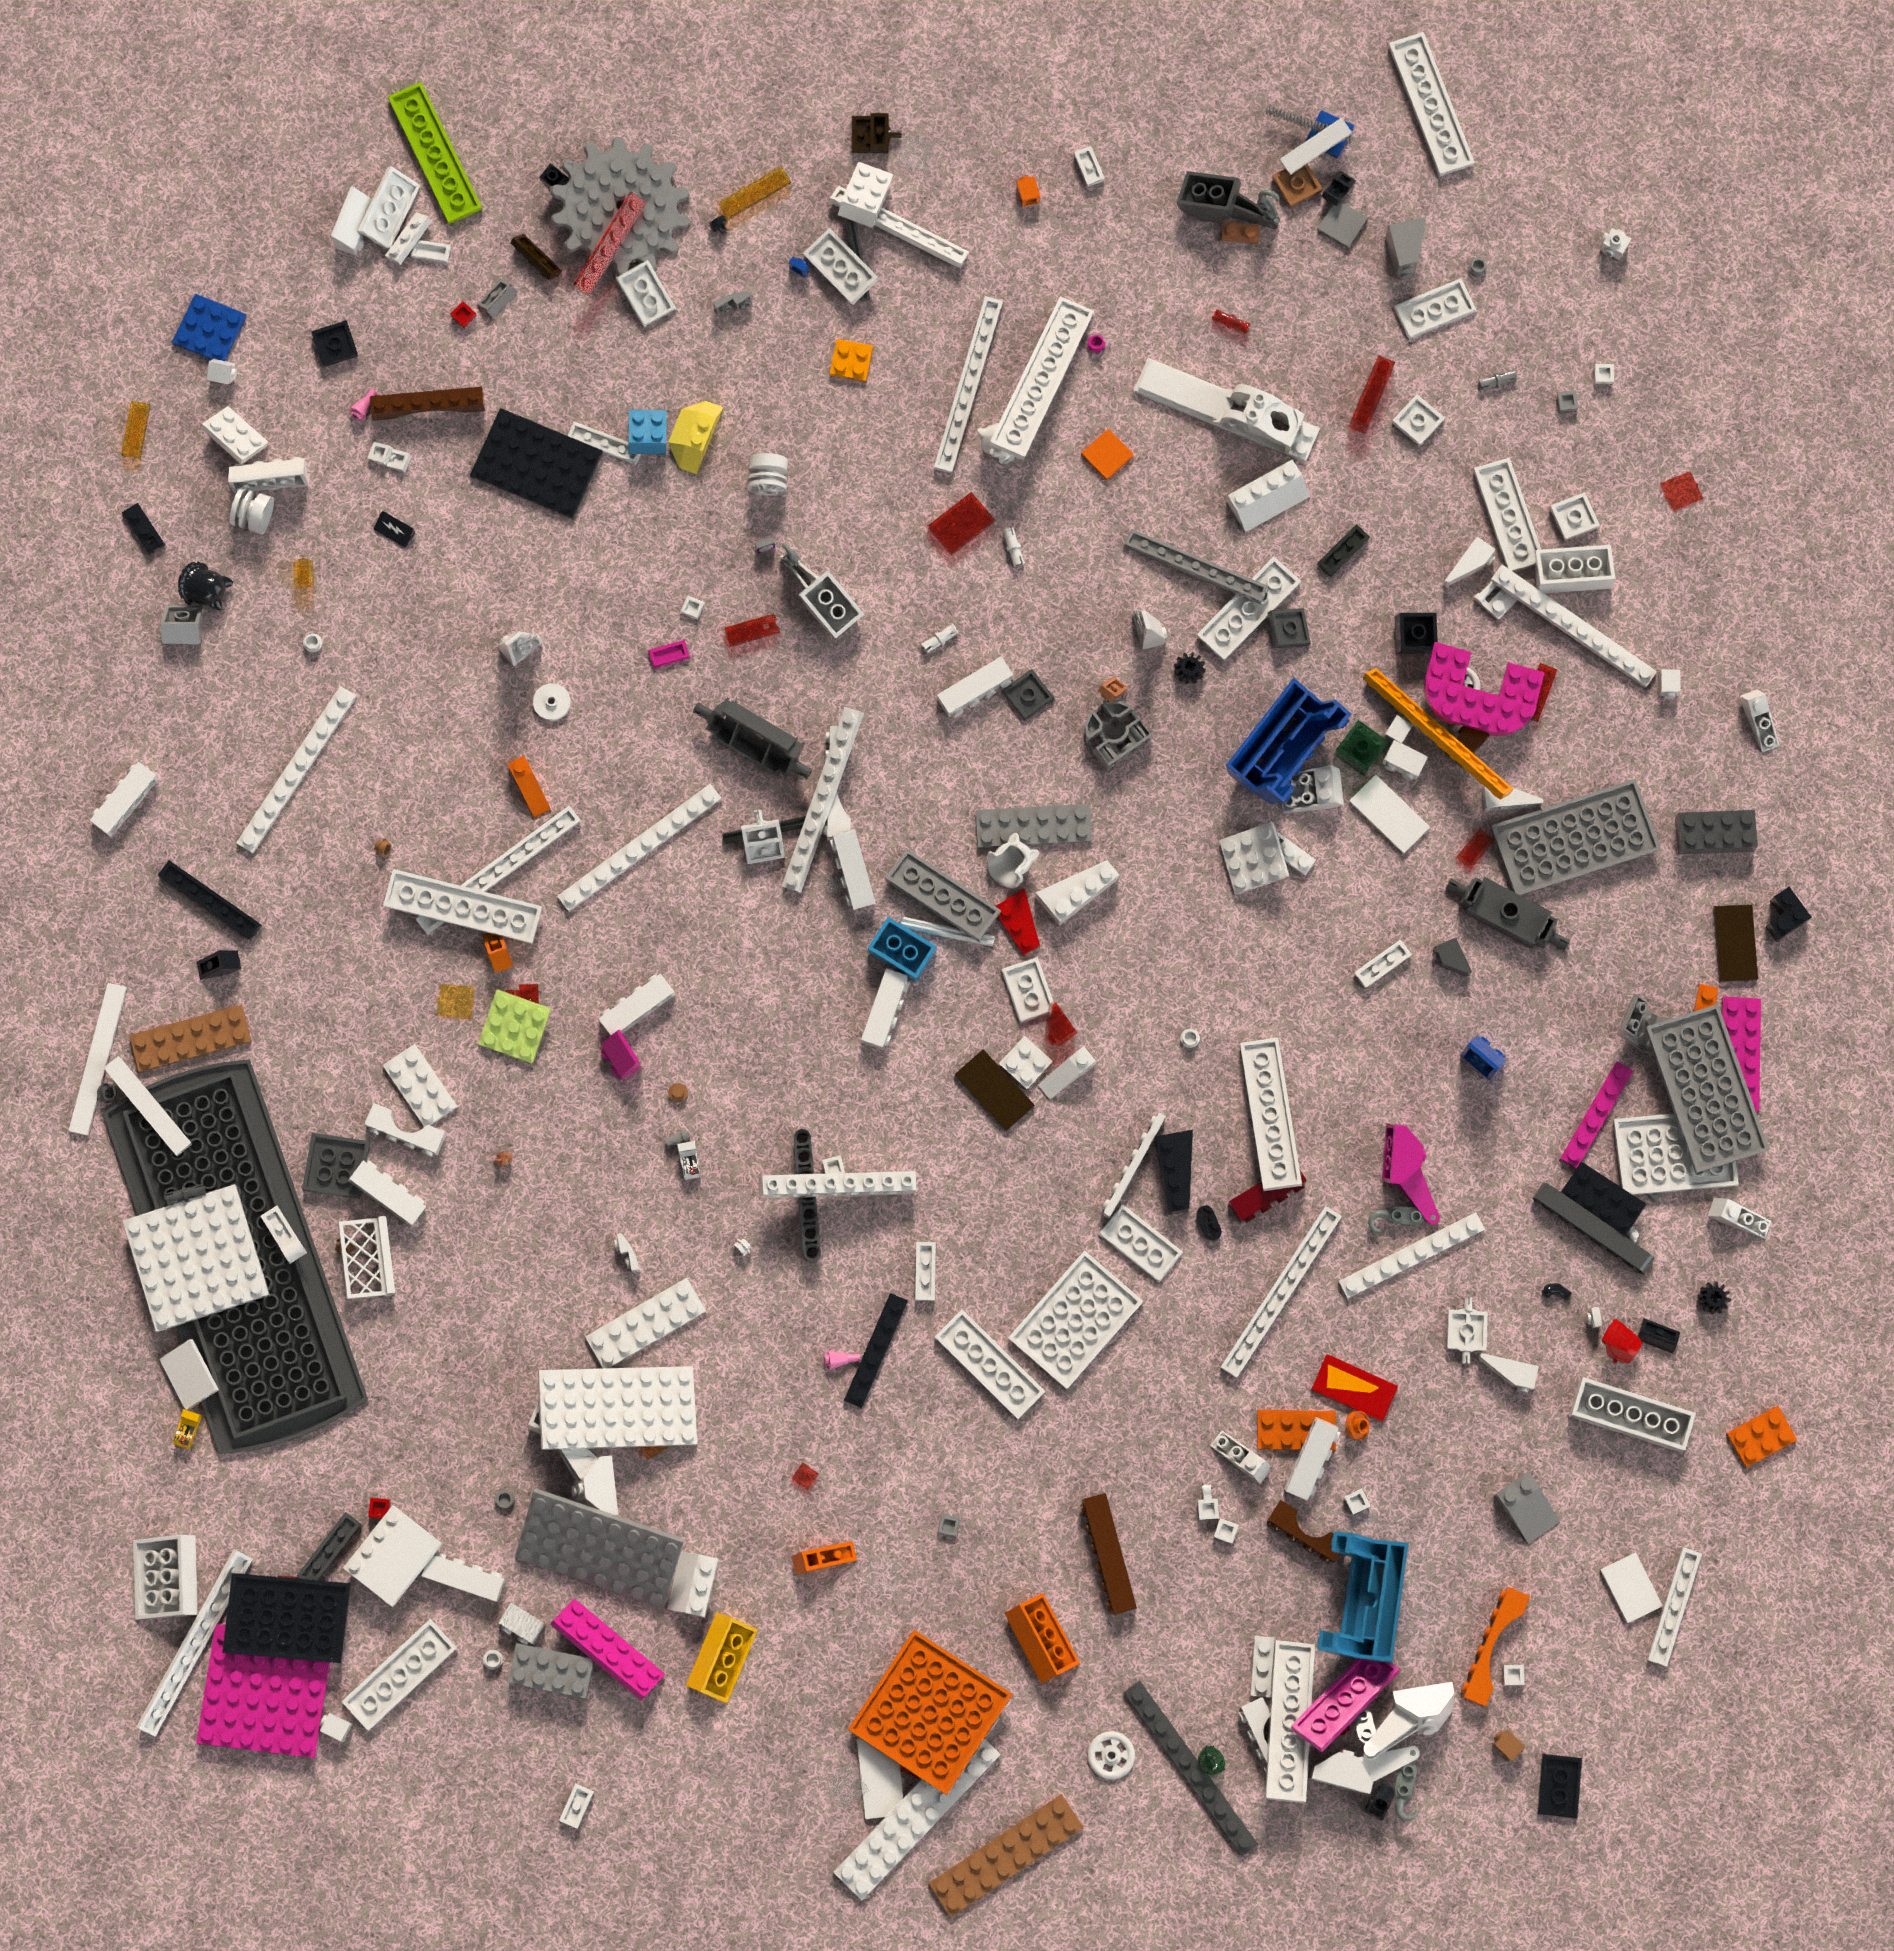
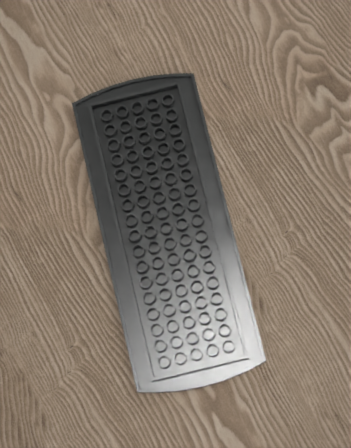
M251 1060L222 1062L198 1067L172 1075L145 1087L192 1143L191 1146L178 1156L174 1154L128 1097L104 1111L103 1115L138 1216L169 1206L165 1193L180 1190L185 1186L188 1188L203 1183L206 1193L234 1184L237 1186L270 1295L176 1326L182 1344L189 1339H193L219 1389L202 1401L219 1454L247 1452L257 1448L261 1449L287 1442V1440L297 1439L299 1436L302 1437L327 1426L369 1400ZM275 1206L279 1207L307 1252L291 1264L261 1218V1215Z

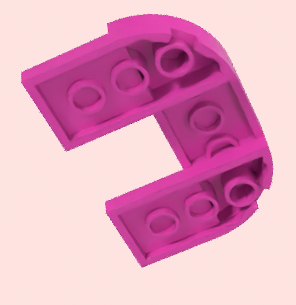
M1438 642L1434 643L1423 690L1425 700L1435 716L1452 725L1454 723L1487 732L1490 736L1511 735L1522 729L1529 722L1537 707L1536 704L1545 672L1508 662L1499 695L1463 686L1472 652Z

